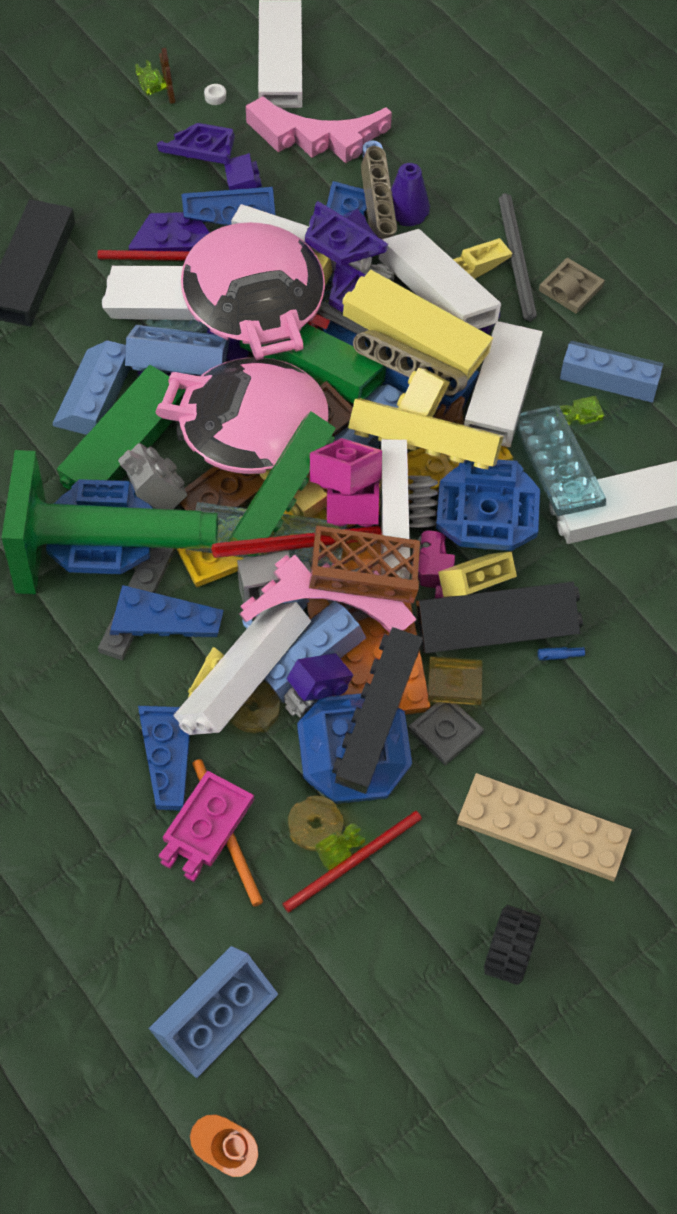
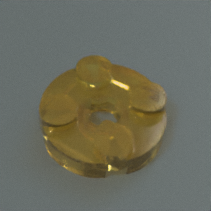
M261 682L229 720L230 723L245 732H267L278 719L280 713L279 697H277V694L269 684ZM253 702H257L258 710L250 711L246 707L247 705H252Z
M322 796L307 797V800L296 803L288 817V829L291 840L306 850H330L333 844L339 840L343 831V816L337 809V805L332 800ZM315 818H319L322 827L317 829L311 828L308 822H313Z

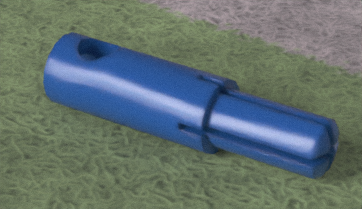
M584 647L538 649V660L568 659V657L585 656Z

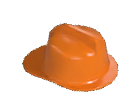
M206 1115L200 1118L192 1127L190 1134L191 1146L195 1154L206 1163L232 1177H242L251 1172L255 1167L258 1159V1146L253 1135L246 1128L219 1115Z

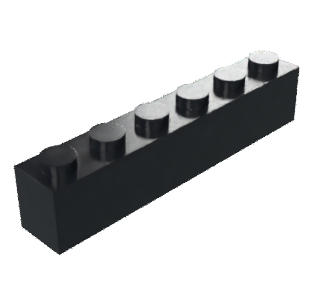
M392 627L389 635H383L379 649L383 650L381 658L374 659L370 674L374 675L371 684L365 683L360 697L365 699L362 708L356 707L351 720L355 727L352 733H346L342 748L346 749L343 758L337 757L332 773L336 774L335 783L367 794L421 648L422 637Z

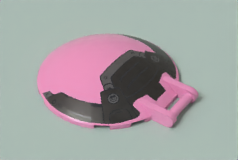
M248 222L224 226L203 237L186 257L181 273V288L184 301L198 322L201 321L210 328V332L224 339L233 338L242 340L244 344H250L254 358L257 361L264 359V356L289 350H303V342L299 331L309 320L312 321L317 314L324 295L325 279L317 256L302 239L277 226ZM286 339H291V340H289V341H284V342H280V343L271 344V345H267V346L261 347V345H264V344L273 343V342H277V341H281V340H286Z
M253 357L228 361L209 369L201 376L173 372L169 377V386L163 401L158 404L156 414L159 417L179 421L186 443L193 452L196 451L203 456L207 463L223 470L243 474L266 473V469H272L299 424L310 411L328 422V404L319 384L300 368L270 358L256 361ZM178 388L186 389L180 406L172 405Z

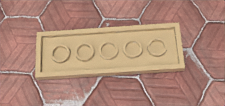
M477 773L457 820L458 825L613 882L632 829Z

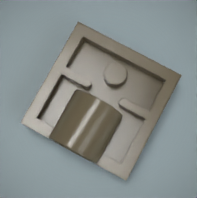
M566 258L540 284L539 291L577 314L602 289L605 280L571 259Z

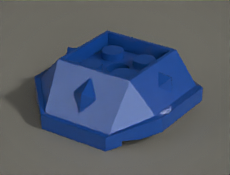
M465 459L464 463H459L458 467L440 480L436 529L460 547L513 551L535 539L538 535L540 489L523 471L524 469L517 461L498 459L497 464L493 467L489 466L487 470L475 467L473 461Z
M79 479L71 486L68 492L54 503L152 508L148 503L136 496L130 481ZM47 544L46 550L47 554L68 572L122 574L149 559L151 548Z
M362 693L319 699L297 723L303 778L322 793L332 804L388 798L412 766L405 711L398 708L367 794L335 783L336 774L332 773L337 757L343 758L346 749L342 748L346 733H352L355 724L351 723L356 707L362 708L365 699L360 698Z

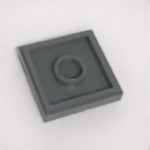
M447 694L408 726V731L445 766L484 733V729Z

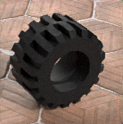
M506 905L502 909L484 964L486 975L515 985H519L523 981L541 925V917L539 915L510 905Z

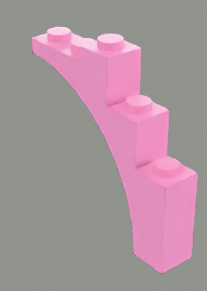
M261 97L246 106V122L277 152L297 143L311 158L330 148L343 162L347 163L363 153V144L391 129L392 112L387 108L356 119L324 121L304 118L289 113L275 106L265 97Z
M285 555L274 564L278 569L273 573L279 581L276 583L274 580H271L261 589L264 594L256 600L253 596L241 605L243 611L239 613L243 620L247 622L262 611L283 602L298 599H326L342 602L363 611L378 621L389 633L392 627L404 630L416 620L401 601L310 589L309 579L311 573L296 555L291 558ZM325 563L322 567L330 568L331 566ZM377 570L373 571L375 575H380Z

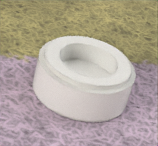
M211 84L205 88L204 94L207 103L220 105L226 100V89L222 85Z

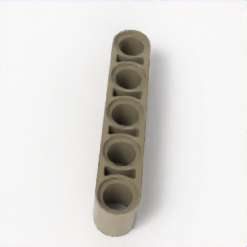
M370 146L366 150L361 163V174L369 226L378 238L382 240L394 236L397 225L385 151L378 146Z
M368 330L359 333L353 340L356 352L407 377H410L412 372L417 371L418 368L428 370L429 367L434 369L436 375L449 381L450 377H453L457 382V386L453 388L449 384L445 395H454L467 386V377L462 371L378 331ZM365 337H368L371 341L370 348L365 344ZM386 347H389L392 351L391 358L386 354ZM407 357L413 360V368L408 366Z

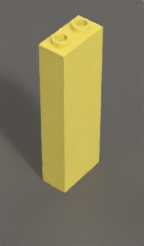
M372 270L365 277L361 276L354 290L347 292L342 301L344 305L343 316L368 330L378 331L465 373L467 381L490 353L493 337Z

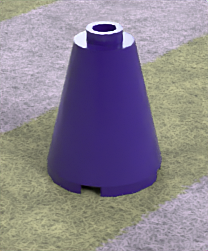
M405 163L400 166L391 188L395 218L399 225L415 226L421 224L424 218L429 215L430 203L421 168L414 163Z

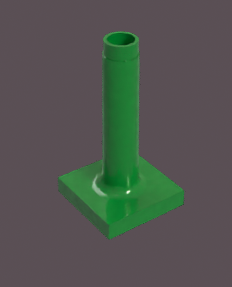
M15 450L2 542L15 593L36 594L42 547L44 544L201 549L211 548L213 544L217 543L218 513L46 503L36 451Z

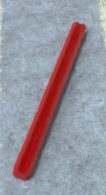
M379 526L344 529L382 535ZM315 533L215 543L211 546L212 556L220 558L314 547ZM321 535L320 537L321 542L325 546L336 543L331 536ZM350 539L346 544L357 543L358 541Z

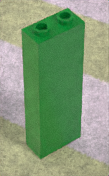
M307 323L299 331L303 342V350H289L264 356V358H275L300 368L309 374L319 386L327 381L345 400L354 404L355 399H366L385 382L386 366L359 354L354 349V346ZM286 339V340H281V341H277V342H273V343L264 344V345H261V347L267 346V345H271V344L280 343V342H284V341H289V340H291V339ZM240 340V347L253 353L250 344H244Z
M149 365L57 468L60 477L59 481L65 488L70 490L71 486L79 479L121 481L126 476V470L121 467L118 459L127 450L131 451L138 443L147 448L151 447L174 421L161 418L156 414L158 404L162 403L168 389L170 376L152 365ZM178 388L172 405L180 406L186 389Z

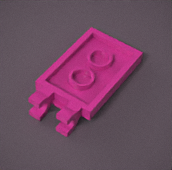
M207 771L163 836L164 842L168 844L159 854V858L162 859L161 864L171 869L177 860L178 854L189 859L182 868L186 872L184 876L195 882L203 863L210 867L212 866L255 800L254 795Z

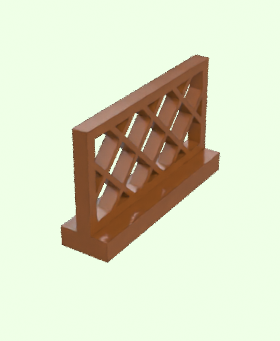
M316 526L309 588L414 603L419 589L420 541ZM321 535L331 536L336 543L327 548L321 542L320 537ZM350 539L357 540L362 547L353 552L346 542ZM379 543L383 544L388 550L379 555L371 546ZM338 547H341L348 554V556L340 561L332 554V551ZM401 547L413 548V555L405 559L398 552V549ZM365 550L374 558V560L366 565L358 557ZM391 554L400 562L394 568H391L383 560ZM327 556L334 565L330 568L318 566V560ZM353 560L360 569L356 572L348 571L344 564ZM379 563L386 573L375 575L370 568ZM405 567L411 574V580L400 578L396 572Z

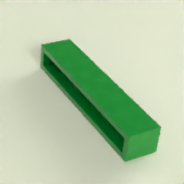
M312 411L303 418L228 538V542L269 538L272 531L276 533L284 522L281 517L285 510L289 512L297 501L294 498L298 490L302 491L309 481V478L306 476L310 471V453L334 441L335 437L332 436L336 429L334 426ZM256 553V554H248V555H249V556H256V555H258L259 553Z

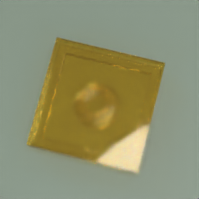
M430 657L428 701L481 705L482 660Z

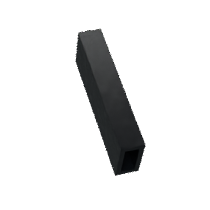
M29 199L0 264L1 321L32 326L74 228L73 208Z
M561 582L461 596L416 600L420 637L423 638L421 644L422 652L431 653L580 634L583 619L581 612L577 611L576 602L580 600L579 589L577 586H574V582Z

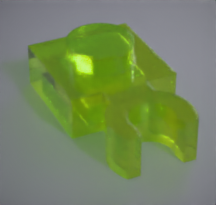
M149 60L145 61V68L135 64L138 82L146 95L167 89L164 78L158 69L152 70Z
M596 395L573 400L572 407L562 405L558 408V415H568L563 417L562 425H570L574 420H578L580 425L603 420L604 416Z
M355 823L347 826L343 834L335 831L315 845L324 867L329 871L351 856L350 848L359 847L365 842V838L360 834L354 837L361 830Z

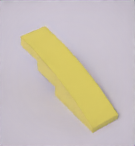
M499 238L462 251L461 257L453 260L476 279L512 256V252Z

